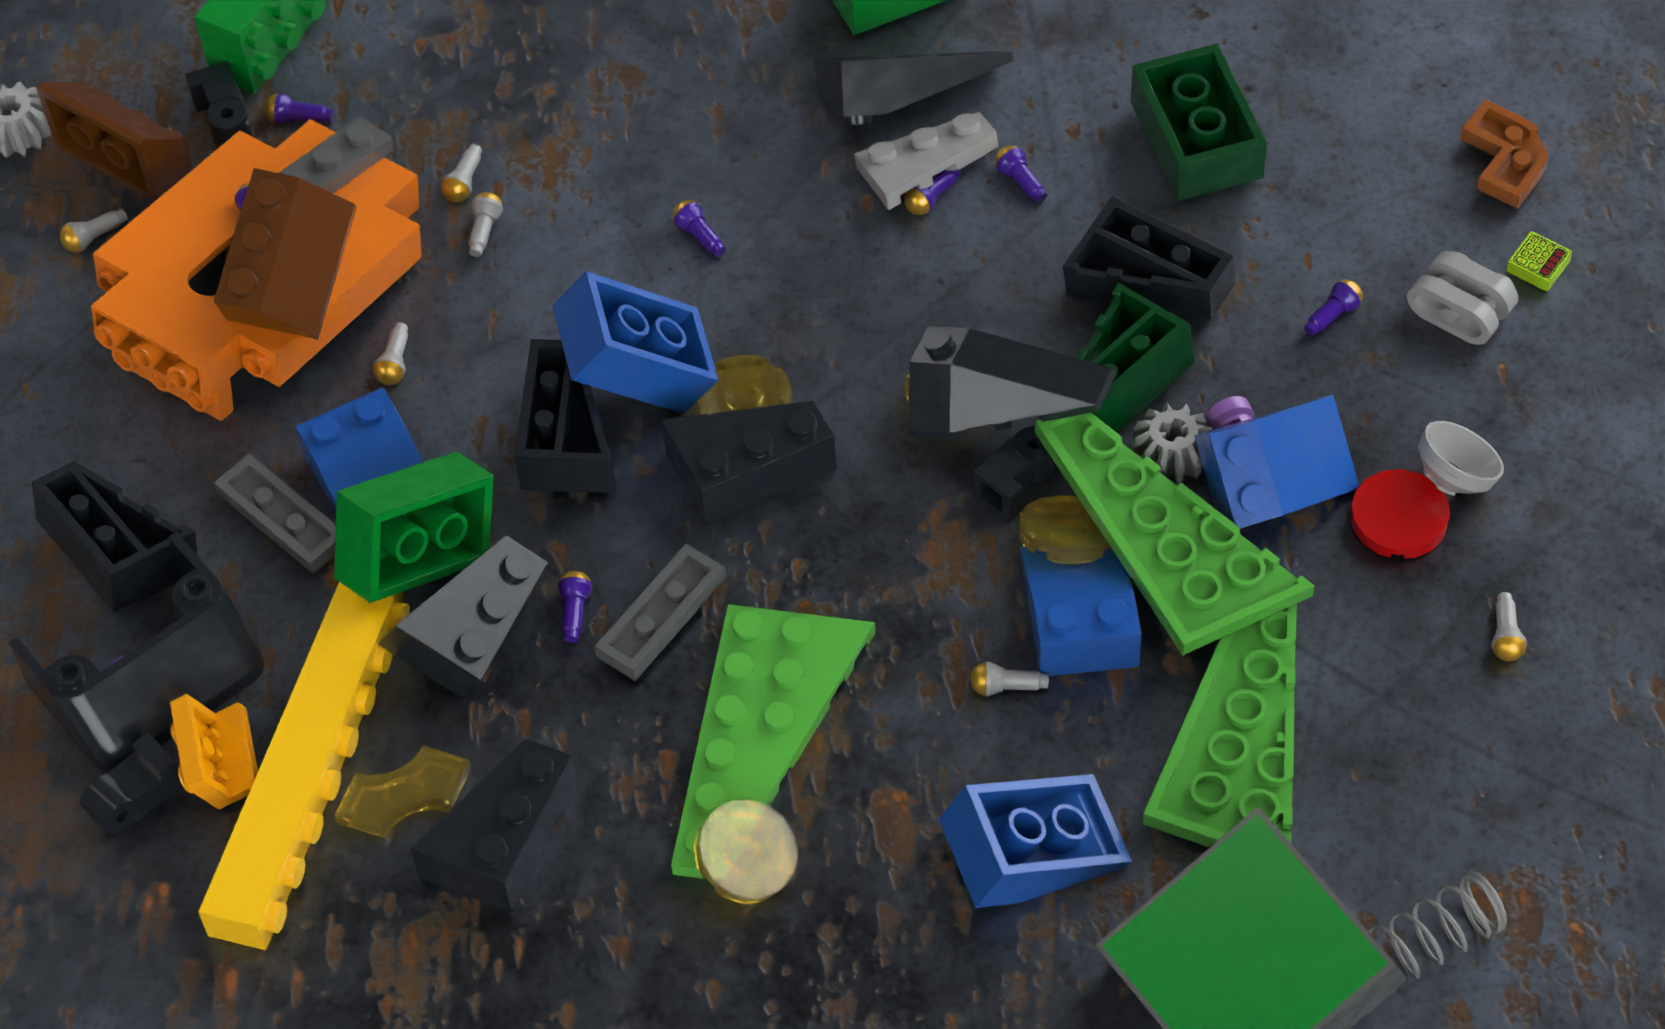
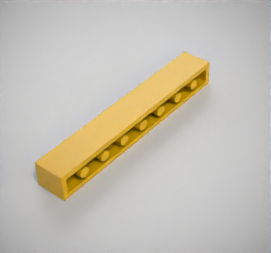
M341 582L338 583L198 911L209 937L267 950L273 933L278 934L283 928L287 914L286 901L292 888H298L301 884L305 872L304 857L309 845L316 844L320 838L323 828V811L328 800L333 801L338 794L341 784L340 770L346 757L351 758L356 750L359 738L358 726L363 715H369L373 709L376 698L375 685L380 673H387L392 662L393 654L377 643L395 625L410 614V606L405 603L403 592L369 603Z

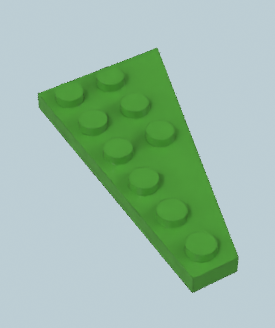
M1092 413L1045 422L1041 420L1036 421L1035 434L1182 656L1313 596L1315 585L1302 575L1296 578L1279 565L1280 558L1267 548L1262 551L1239 534L1240 527L1183 483L1177 486L1160 473L1161 466L1148 456L1144 459L1138 456L1122 443V436Z
M728 604L671 863L673 875L717 881L725 880L754 832L753 826L767 804L771 805L779 791V784L788 769L793 768L829 710L832 697L842 681L848 679L855 667L854 661L864 645L868 646L876 633L875 622Z
M1297 604L1220 638L1143 814L1144 825L1210 848L1259 806L1291 843Z

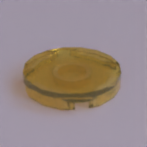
M736 355L722 359L714 365L719 381L697 401L700 415L789 404L792 402V390L786 373L779 366L777 369L775 366L768 364V359L758 355Z
M1057 495L1040 498L1027 504L1020 513L1019 539L1025 548L1034 554L1036 548L1046 552V559L1053 562L1066 564L1093 562L1104 557V550L1108 548L1112 550L1077 496Z
M749 799L729 801L714 809L698 829L694 845L697 869L704 880L708 878L709 882L716 887L714 891L723 898L742 904L763 902L781 891L794 874L798 857L795 835L784 817L768 805Z

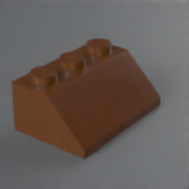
M41 82L36 87L56 147L147 198L156 201L193 168L187 150L188 144L178 131L173 128L165 129L151 121L142 111L138 109L131 110L123 106L105 91L98 92L83 83Z
M254 168L213 301L224 317L229 321L318 340L356 212V205L300 177Z

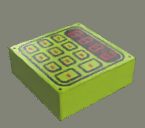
M1531 231L1509 259L1506 272L1548 292L1571 261L1573 251Z

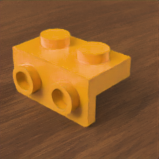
M188 694L171 701L173 723L170 730L173 740L178 747L181 765L178 767V776L186 791L191 794L194 793L218 810L248 796L257 776L258 767L247 708L237 702L214 713Z

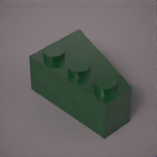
M1120 283L1117 284L1113 291V301L1105 315L1100 314L1094 324L1095 333L1087 347L1082 346L1076 356L1078 359L1113 368L1116 374L1099 411L1092 412V414L1117 433L1195 363L1190 323Z

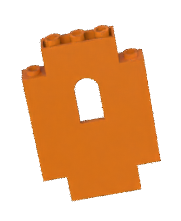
M310 119L275 149L239 130L93 253L96 281L98 287L105 293L91 305L96 340L105 348L112 350L113 361L123 370L138 374L152 382L157 389L163 392H170L186 401L196 411L205 412L222 422L234 411L230 378L243 367L257 378H263L278 387L282 386L422 258L420 224L408 219L420 208L418 175L383 157L333 193L354 203L357 208L318 340L229 321L213 302L215 295L206 296L198 294L189 287V282L195 274L231 244L241 212L234 201L236 190L241 185L250 182L254 168L279 173L336 133Z

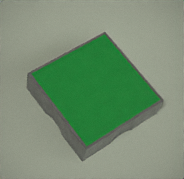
M1259 806L1095 944L1096 948L1163 1029H1350L1407 981V978L1396 963Z

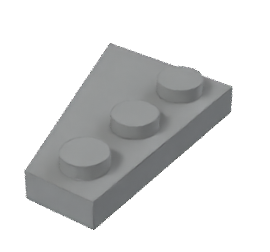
M980 112L974 114H961L955 117L953 121L932 128L917 129L911 135L890 142L875 143L869 149L854 153L857 170L885 207L890 210L901 204V194L914 187H917L919 190L934 185L932 178L934 175L943 170L958 171L998 148L999 145L996 130Z

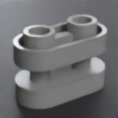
M1452 251L1440 252L1428 266L1427 275L1419 277L1407 292L1408 304L1419 317L1475 345L1486 343L1497 330L1499 320L1505 319L1518 303V293L1513 282L1507 276L1483 267L1462 253Z

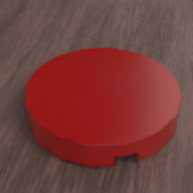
M1406 469L1383 470L1368 477L1356 489L1351 505L1352 528L1362 544L1378 555L1391 558V554L1404 555V559L1417 558L1433 551L1444 539L1450 519L1448 498L1444 492L1437 489L1436 485L1422 473Z

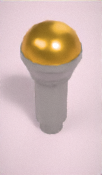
M471 144L464 151L456 169L442 179L441 192L447 200L454 203L463 202L470 196L472 192L471 177L481 160L482 149L480 146Z
M489 192L478 194L471 203L474 223L468 245L470 247L469 254L473 257L482 256L483 250L487 247L492 224L501 216L503 211L500 198L494 193Z
M121 208L117 211L111 210L87 222H68L60 231V241L68 251L73 253L82 252L93 242L94 238L120 227L121 223L128 221L127 215Z
M402 322L395 323L394 328L390 331L385 352L374 361L373 374L384 385H395L405 375L406 369L402 356L408 338V326Z
M1502 592L1497 595V602L1495 604L1497 630L1492 639L1491 648L1499 659L1506 662L1516 661L1525 653L1527 640L1517 626L1516 605L1512 600V595L1508 592Z
M991 661L978 664L971 673L973 689L984 697H990L998 692H1003V690L1038 691L1040 688H1048L1049 682L1048 673H1040L1037 670H1006Z

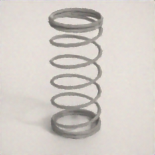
M1470 870L1462 874L1460 889L1445 884L1439 888L1436 902L1422 897L1415 902L1413 916L1409 913L1397 911L1392 914L1390 919V930L1374 924L1368 928L1369 934L1371 935L1372 931L1379 929L1390 935L1393 948L1401 965L1412 978L1419 979L1420 969L1415 958L1404 942L1394 933L1395 919L1399 916H1405L1413 921L1417 936L1426 954L1436 965L1442 966L1444 956L1438 943L1417 918V909L1420 904L1426 902L1437 908L1445 933L1455 948L1461 952H1467V941L1457 922L1441 906L1443 891L1451 889L1460 894L1462 905L1469 921L1483 938L1489 939L1491 933L1498 934L1506 928L1507 917L1502 901L1493 886L1480 873ZM1469 878L1474 880L1489 898L1497 916L1498 926H1495L1488 920L1477 905L1470 889ZM1444 915L1447 917V919L1450 921V923L1453 925L1456 932L1458 933L1463 947L1460 946L1459 943L1453 937L1451 931L1448 928ZM1475 919L1486 930L1487 934H1485L1481 930V928L1477 925ZM1421 930L1431 941L1433 947L1437 952L1439 960L1436 959V957L1430 951L1428 945L1424 940ZM1398 944L1408 956L1410 962L1413 965L1415 973H1413V971L1409 968L1406 961L1404 960L1398 947Z

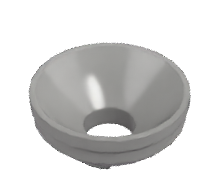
M1448 421L1431 422L1426 426L1418 441V450L1424 467V475L1436 485L1437 489L1446 494L1454 496L1456 493H1482L1490 490L1503 475V462L1494 448L1482 437L1461 425Z

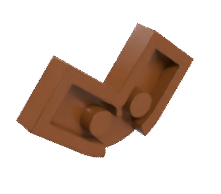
M1487 99L1482 102L1462 127L1460 140L1495 156L1480 175L1477 189L1518 209L1544 175L1548 154L1544 143L1538 136L1539 127L1528 119Z

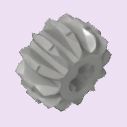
M18 82L13 88H7L2 83L0 88V153L6 159L13 152L17 151L25 157L26 149L30 147L41 149L42 138L51 136V130L36 87L27 89L21 82Z
M1166 402L1162 408V413L1148 408L1144 420L1137 421L1133 431L1132 451L1142 459L1146 456L1161 466L1160 473L1166 477L1173 478L1177 485L1183 481L1184 475L1197 480L1203 465L1194 435L1211 431L1212 428L1206 426L1204 413L1190 416V409L1187 404L1178 411L1173 410L1168 402Z

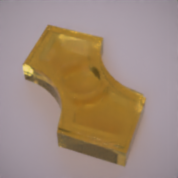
M423 745L410 762L397 770L377 775L356 772L334 814L338 824L384 838L396 823L413 813L431 809L449 812L472 769L470 760Z

